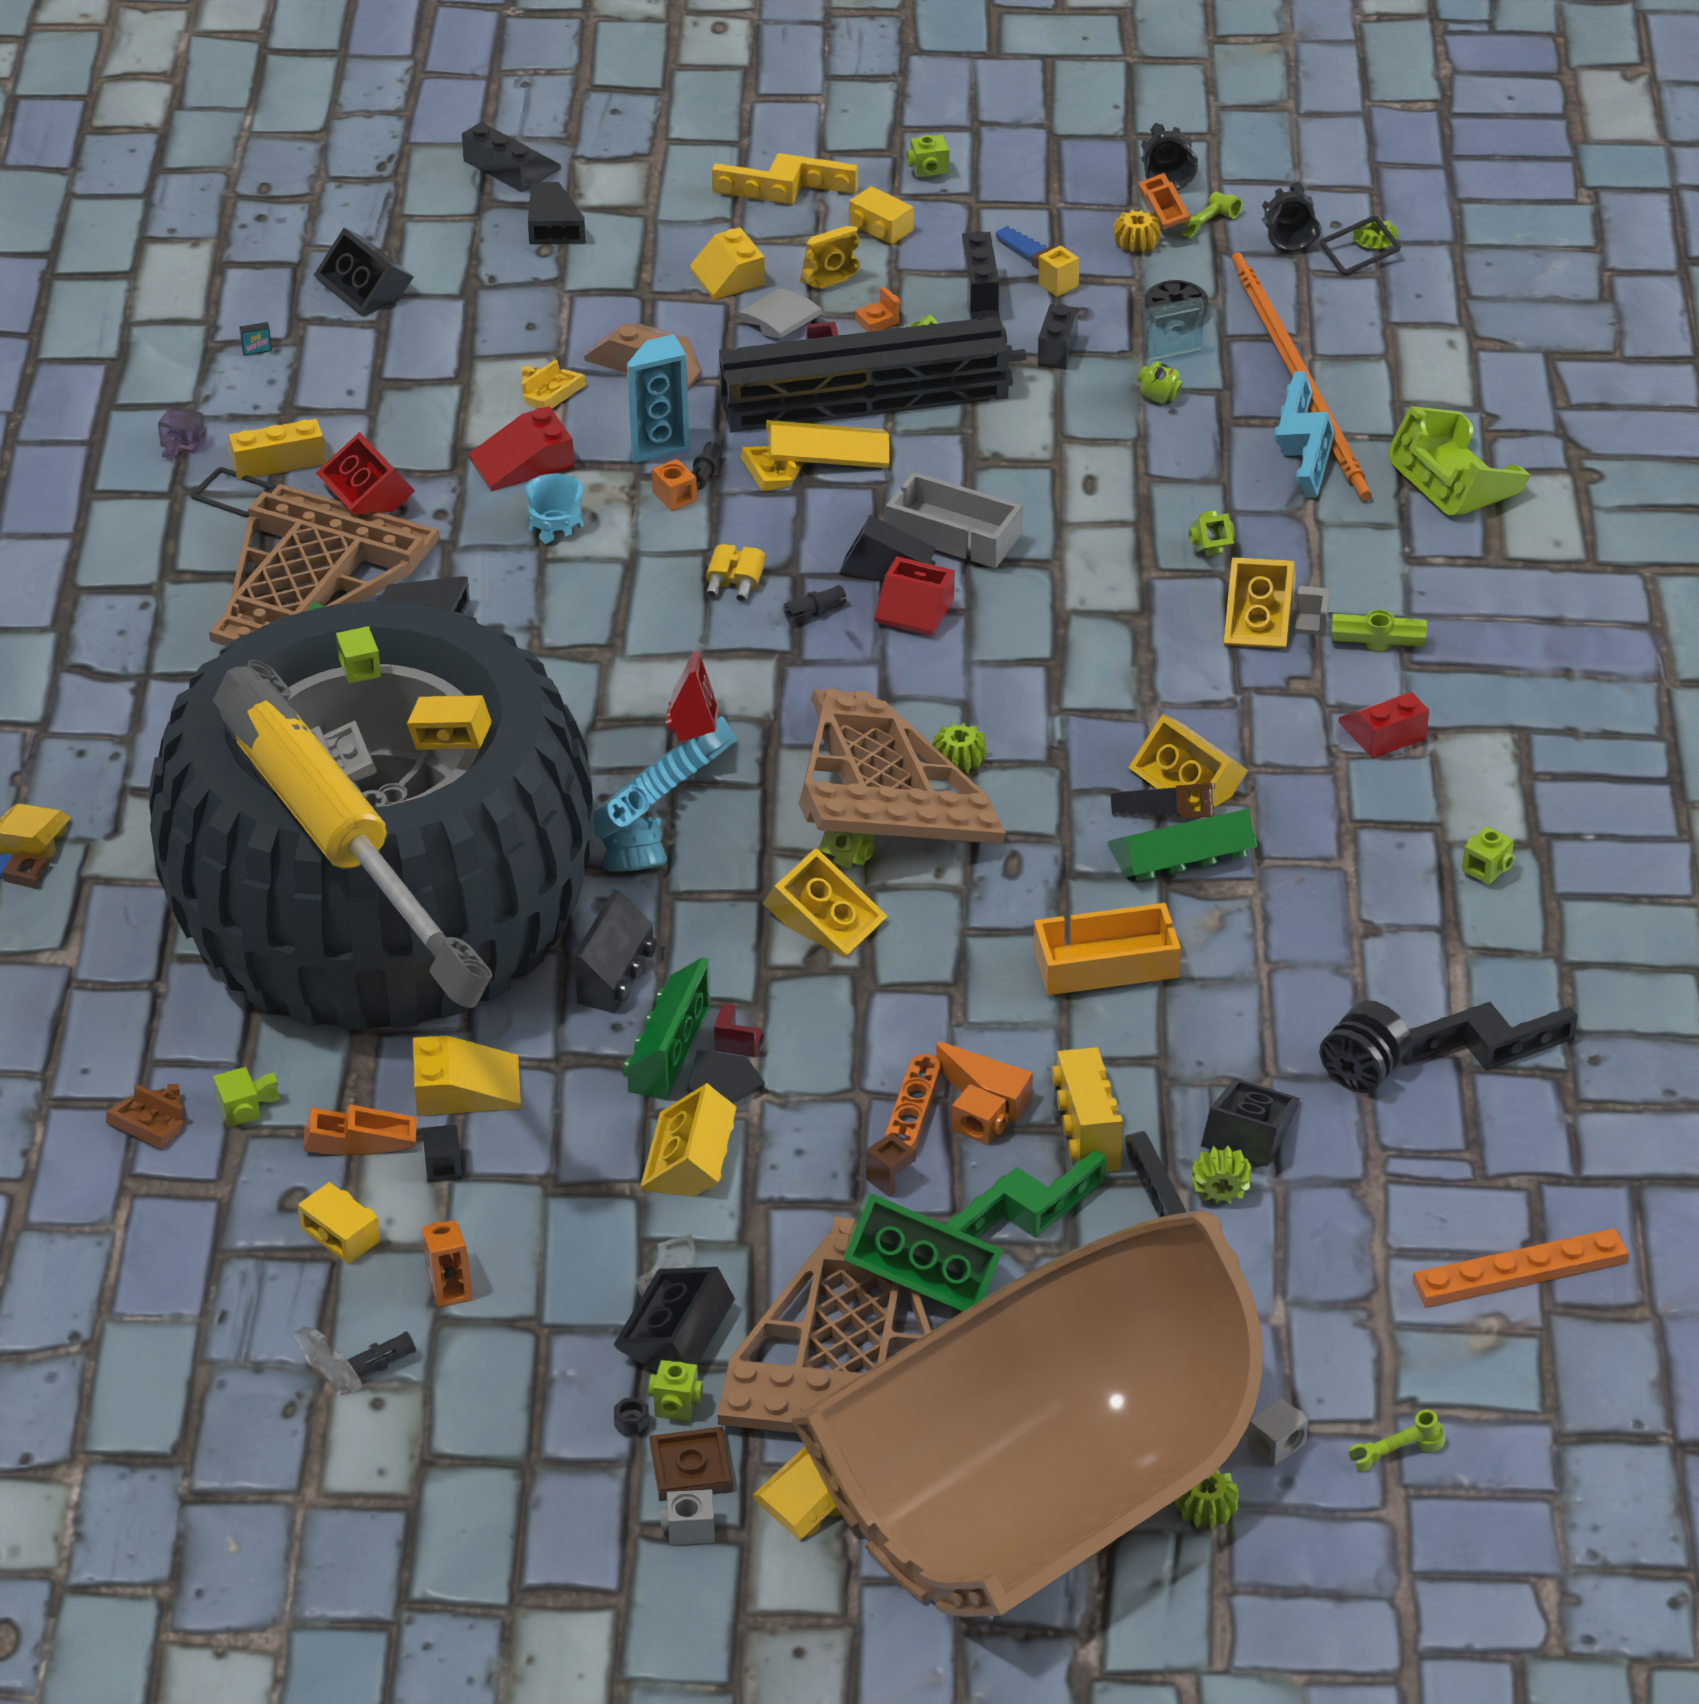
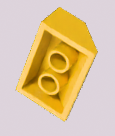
M317 419L272 425L267 428L250 431L244 430L239 433L229 434L226 439L227 449L237 475V480H242L243 476L259 477L320 466L326 463L323 435Z
M1165 714L1161 715L1128 767L1157 789L1176 788L1178 785L1215 783V789H1212L1213 808L1232 797L1248 772V769L1182 722ZM1199 790L1190 791V804L1196 812L1201 811Z
M706 1083L661 1111L640 1188L647 1192L692 1197L706 1189L714 1188L722 1177L721 1169L723 1160L728 1152L727 1144L730 1133L734 1128L733 1120L737 1107Z

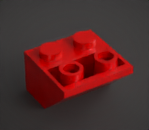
M896 556L885 575L874 622L933 636L954 601L955 570Z

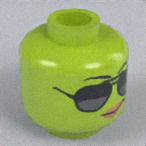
M1155 361L1150 367L1145 365L1137 378V381L1141 383L1140 393L1159 404H1165L1168 401L1173 402L1183 384V381L1180 380V372L1161 361Z

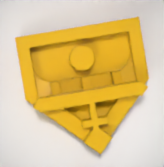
M558 360L552 361L541 369L536 367L531 369L530 365L521 367L523 376L521 385L525 403L534 408L550 406L552 409L587 385L584 374L565 369L560 370Z
M769 446L742 447L740 458L761 491L789 487L805 464V462L771 460Z

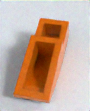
M1165 173L1138 182L1142 200L1148 211L1152 212L1154 217L1159 218L1161 228L1167 229L1191 220L1172 182H1169Z
M351 1104L348 1105L346 1113L311 1107L304 1128L303 1151L334 1155H368L411 1148L416 1144L417 1117Z

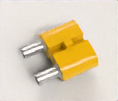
M717 545L706 573V580L709 582L706 595L710 598H715L720 586L729 588L730 583L736 584V589H738L736 599L740 602H745L749 590H754L758 586L766 562V554L760 549L743 546L742 551H737L736 545Z

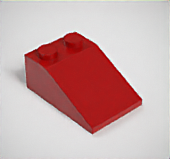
M550 406L537 408L534 411L521 414L469 453V459L489 489L494 491L529 481L541 475L553 474L573 468V439Z

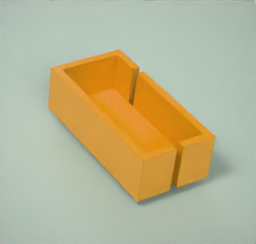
M1166 903L1070 915L1069 945H1064V916L1034 920L1033 950L1047 995L1180 977L1181 947L1175 929L1172 928V920Z

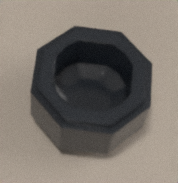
M624 1398L614 1406V1426L624 1434H639L649 1426L648 1405L639 1398Z

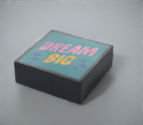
M268 322L239 327L243 356L272 351Z

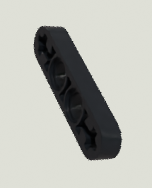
M1140 1131L1126 1135L1125 1146L1129 1160L1158 1217L1185 1213L1186 1209L1147 1133Z

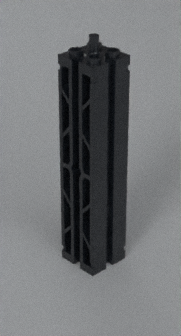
M997 316L987 317L984 320L971 319L739 347L736 350L723 349L719 350V370L721 373L720 398L723 409L726 411V420L730 433L739 432L743 429L755 430L766 428L767 420L812 423L989 401L991 398H996L997 400L1007 399L1008 386L1013 385L1012 371L1009 368V363L1025 361L1027 356L1025 349L1012 350V346L1007 345L1006 330L1004 327H1000Z

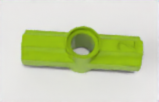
M1381 609L1370 611L1366 616L1333 614L1331 641L1364 643L1368 649L1373 651H1385L1391 645L1425 647L1427 620L1394 618L1390 612Z

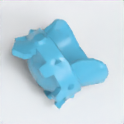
M554 473L533 478L525 485L524 491L529 502L528 529L531 532H535L536 528L541 529L539 539L545 545L555 539L553 531L563 530L564 535L568 536L572 534V527L574 525H577L578 528L584 526L581 513L584 487L579 479L567 474Z
M652 817L637 818L626 827L602 838L601 840L606 847L602 867L606 871L620 872L642 870L665 864L667 856L660 843L663 832L660 830L661 818H656L655 820H652Z

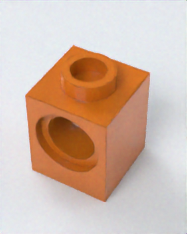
M678 459L652 468L653 493L671 511L697 501L696 476Z
M969 1084L952 1105V1130L986 1145L997 1134H1002L1007 1126L1006 1099Z

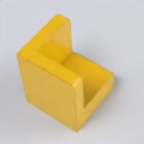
M1061 245L1039 255V284L1056 297L1078 287L1079 257Z

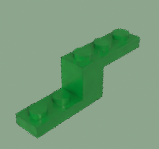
M1094 1150L1086 1158L1078 1160L1073 1168L1064 1176L1056 1178L1050 1187H1047L1016 1167L1006 1176H1001L994 1186L983 1195L976 1196L971 1204L962 1212L953 1215L946 1225L979 1238L1004 1217L1034 1238H1037L1105 1181L1106 1156Z

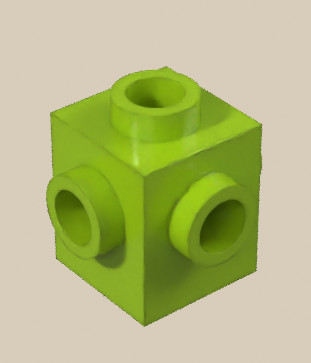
M925 135L920 138L911 139V150L906 151L908 167H913L916 177H931L933 175L949 173V148L943 135Z
M1215 510L1199 513V518L1191 522L1188 536L1190 544L1192 546L1195 545L1196 552L1205 551L1206 556L1223 554V548L1234 544L1235 532L1233 523L1229 519V513L1217 515ZM1207 530H1209L1212 533V539L1210 541Z
M1486 826L1477 835H1472L1464 846L1462 871L1488 885L1491 884L1502 872H1507L1513 865L1515 859L1513 854L1514 839Z
M825 831L818 850L833 855V863L850 869L853 863L864 866L866 860L871 857L874 851L873 840L875 835Z
M661 1360L657 1375L651 1374L648 1387V1395L654 1397L655 1417L691 1422L695 1405L702 1400L704 1386L703 1381L698 1380L697 1365Z

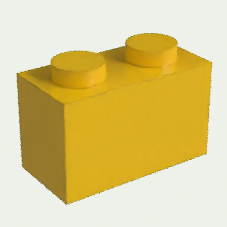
M870 186L849 200V224L893 245L914 230V206Z
M483 695L431 696L418 698L407 725L416 750L480 749L492 721Z
M330 1182L297 1204L301 1230L348 1265L380 1242L379 1219L375 1212L368 1207H363L347 1191L340 1190Z

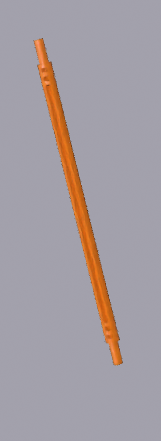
M1234 253L1231 259L1238 271L1237 277L1291 377H1293L1296 371H1306L1313 391L1309 404L1310 412H1328L1335 431L1331 451L1349 484L1354 485L1362 501L1369 500L1372 497V493L1364 480L1365 474L1253 268L1247 265L1241 253Z

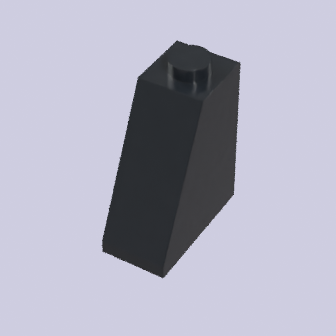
M531 182L528 213L529 245L586 244L585 217L559 182Z
M869 515L847 551L839 574L845 577L884 582L885 575L896 556L935 565L936 562L931 560L935 547Z
M459 576L389 584L386 586L382 596H378L376 601L430 605L440 610L464 614L470 602L468 577Z

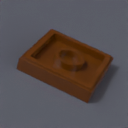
M723 1426L649 1436L659 1501L667 1500V1492L712 1489V1494L734 1492Z

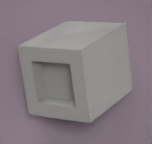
M1299 586L1294 626L1295 633L1325 636L1329 611V588Z

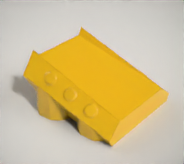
M844 226L811 237L806 245L800 282L822 289L849 280V277L855 275L860 268V261L853 254L860 244V238L857 235L858 227Z
M19 803L14 805L0 818V853L2 855L8 853L13 856L17 853L27 852L44 856L48 859L53 857L56 852L54 839L65 835L68 829L67 823L71 817L57 809Z
M805 1446L752 1495L762 1508L799 1541L805 1536H812L821 1529L822 1520L827 1515L833 1517L842 1515L829 1494Z

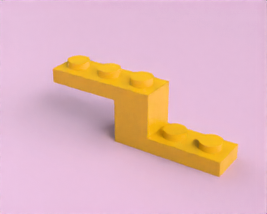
M782 153L777 154L769 171L715 163L712 168L713 193L793 205L802 186L856 194L859 188L858 165Z

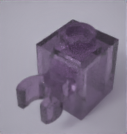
M170 406L158 422L160 445L165 448L162 457L174 459L178 451L193 454L199 445L206 440L207 427L204 426L203 413Z

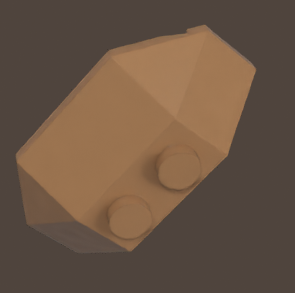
M639 323L622 324L599 339L587 352L584 359L587 362L627 373V363L645 341L673 335L674 333ZM675 334L686 353L687 387L689 390L701 376V369L689 338Z

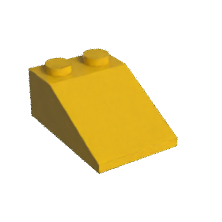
M1232 557L1224 645L1287 648L1296 579L1294 561Z
M817 848L782 878L762 903L785 926L844 958L888 917Z
M448 1035L413 1038L414 1089L417 1116L521 1109L519 1058L517 1054Z

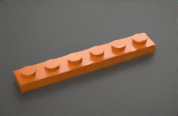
M1612 1228L1413 1272L1412 1282L1426 1308L1625 1264L1628 1262L1629 1253L1616 1229Z

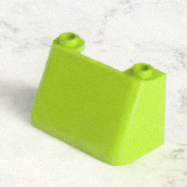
M1410 406L1389 448V459L1393 466L1445 514L1450 516H1463L1517 495L1524 489L1531 476L1519 465H1508L1504 469L1489 468L1467 448L1473 437V425L1459 411Z

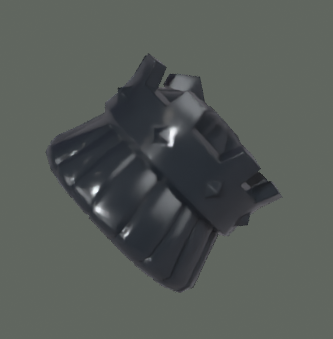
M1154 123L1150 129L1152 137L1148 141L1143 139L1141 144L1143 148L1141 160L1144 163L1143 166H1145V177L1149 179L1165 173L1169 182L1173 183L1176 190H1181V188H1185L1188 186V183L1192 182L1198 171V158L1194 151L1191 150L1192 141L1190 137L1185 138L1181 134L1180 128L1173 127L1172 131H1165L1163 124Z
M1299 181L1291 184V191L1283 192L1281 188L1275 190L1276 196L1270 202L1264 201L1262 205L1265 214L1264 218L1261 219L1266 225L1265 227L1268 228L1270 243L1278 250L1288 253L1308 248L1321 234V225L1315 217L1313 200L1311 196L1307 197L1303 193L1304 187Z

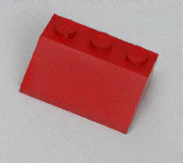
M360 432L316 472L353 514L393 512L415 492L408 482Z
M700 650L692 653L673 690L672 699L668 702L669 709H667L668 716L665 717L670 734L677 735L679 743L715 732L717 728L719 707Z

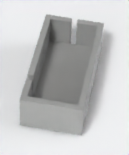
M917 472L911 473L901 486V491L898 490L886 505V523L935 547V550L964 559L967 556H971V561L993 568L999 565L1022 535L1023 505Z

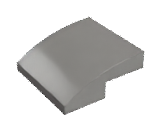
M782 288L773 291L738 312L741 323L760 325L763 336L776 338L786 336L823 314L821 308L808 298L794 291Z
M355 720L325 735L319 726L311 729V732L352 782L377 773L365 740Z

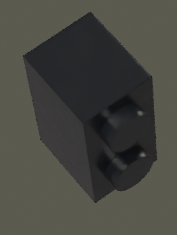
M1063 304L1049 305L1038 337V366L1067 369L1078 335L1077 307H1069Z

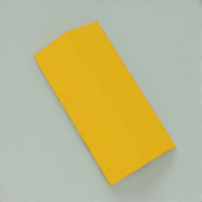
M770 420L766 422L771 460L889 468V434L884 429Z

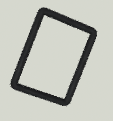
M1375 215L1321 239L1319 243L1343 275H1349L1395 254L1401 249L1400 244L1382 220ZM1375 221L1394 248L1345 269L1326 243Z
M224 467L217 468L191 493L193 500L242 517H249V511L246 512L199 495L220 473L237 478L236 472ZM251 476L242 477L244 481L270 489L267 491L268 493H272L276 488L274 484Z

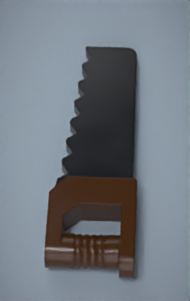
M1215 783L1178 785L1176 788L1114 792L1110 796L1112 814L1119 812L1124 815L1128 812L1130 815H1134L1138 812L1139 815H1144L1147 812L1150 816L1155 813L1162 816L1166 813L1168 816L1176 814L1177 817H1184L1185 819L1213 817L1212 789H1215ZM1199 790L1201 811L1196 812L1191 807L1190 791Z

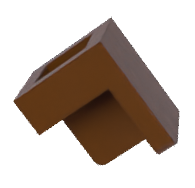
M891 1132L866 1149V1180L890 1197L895 1193V1175L916 1161V1150Z

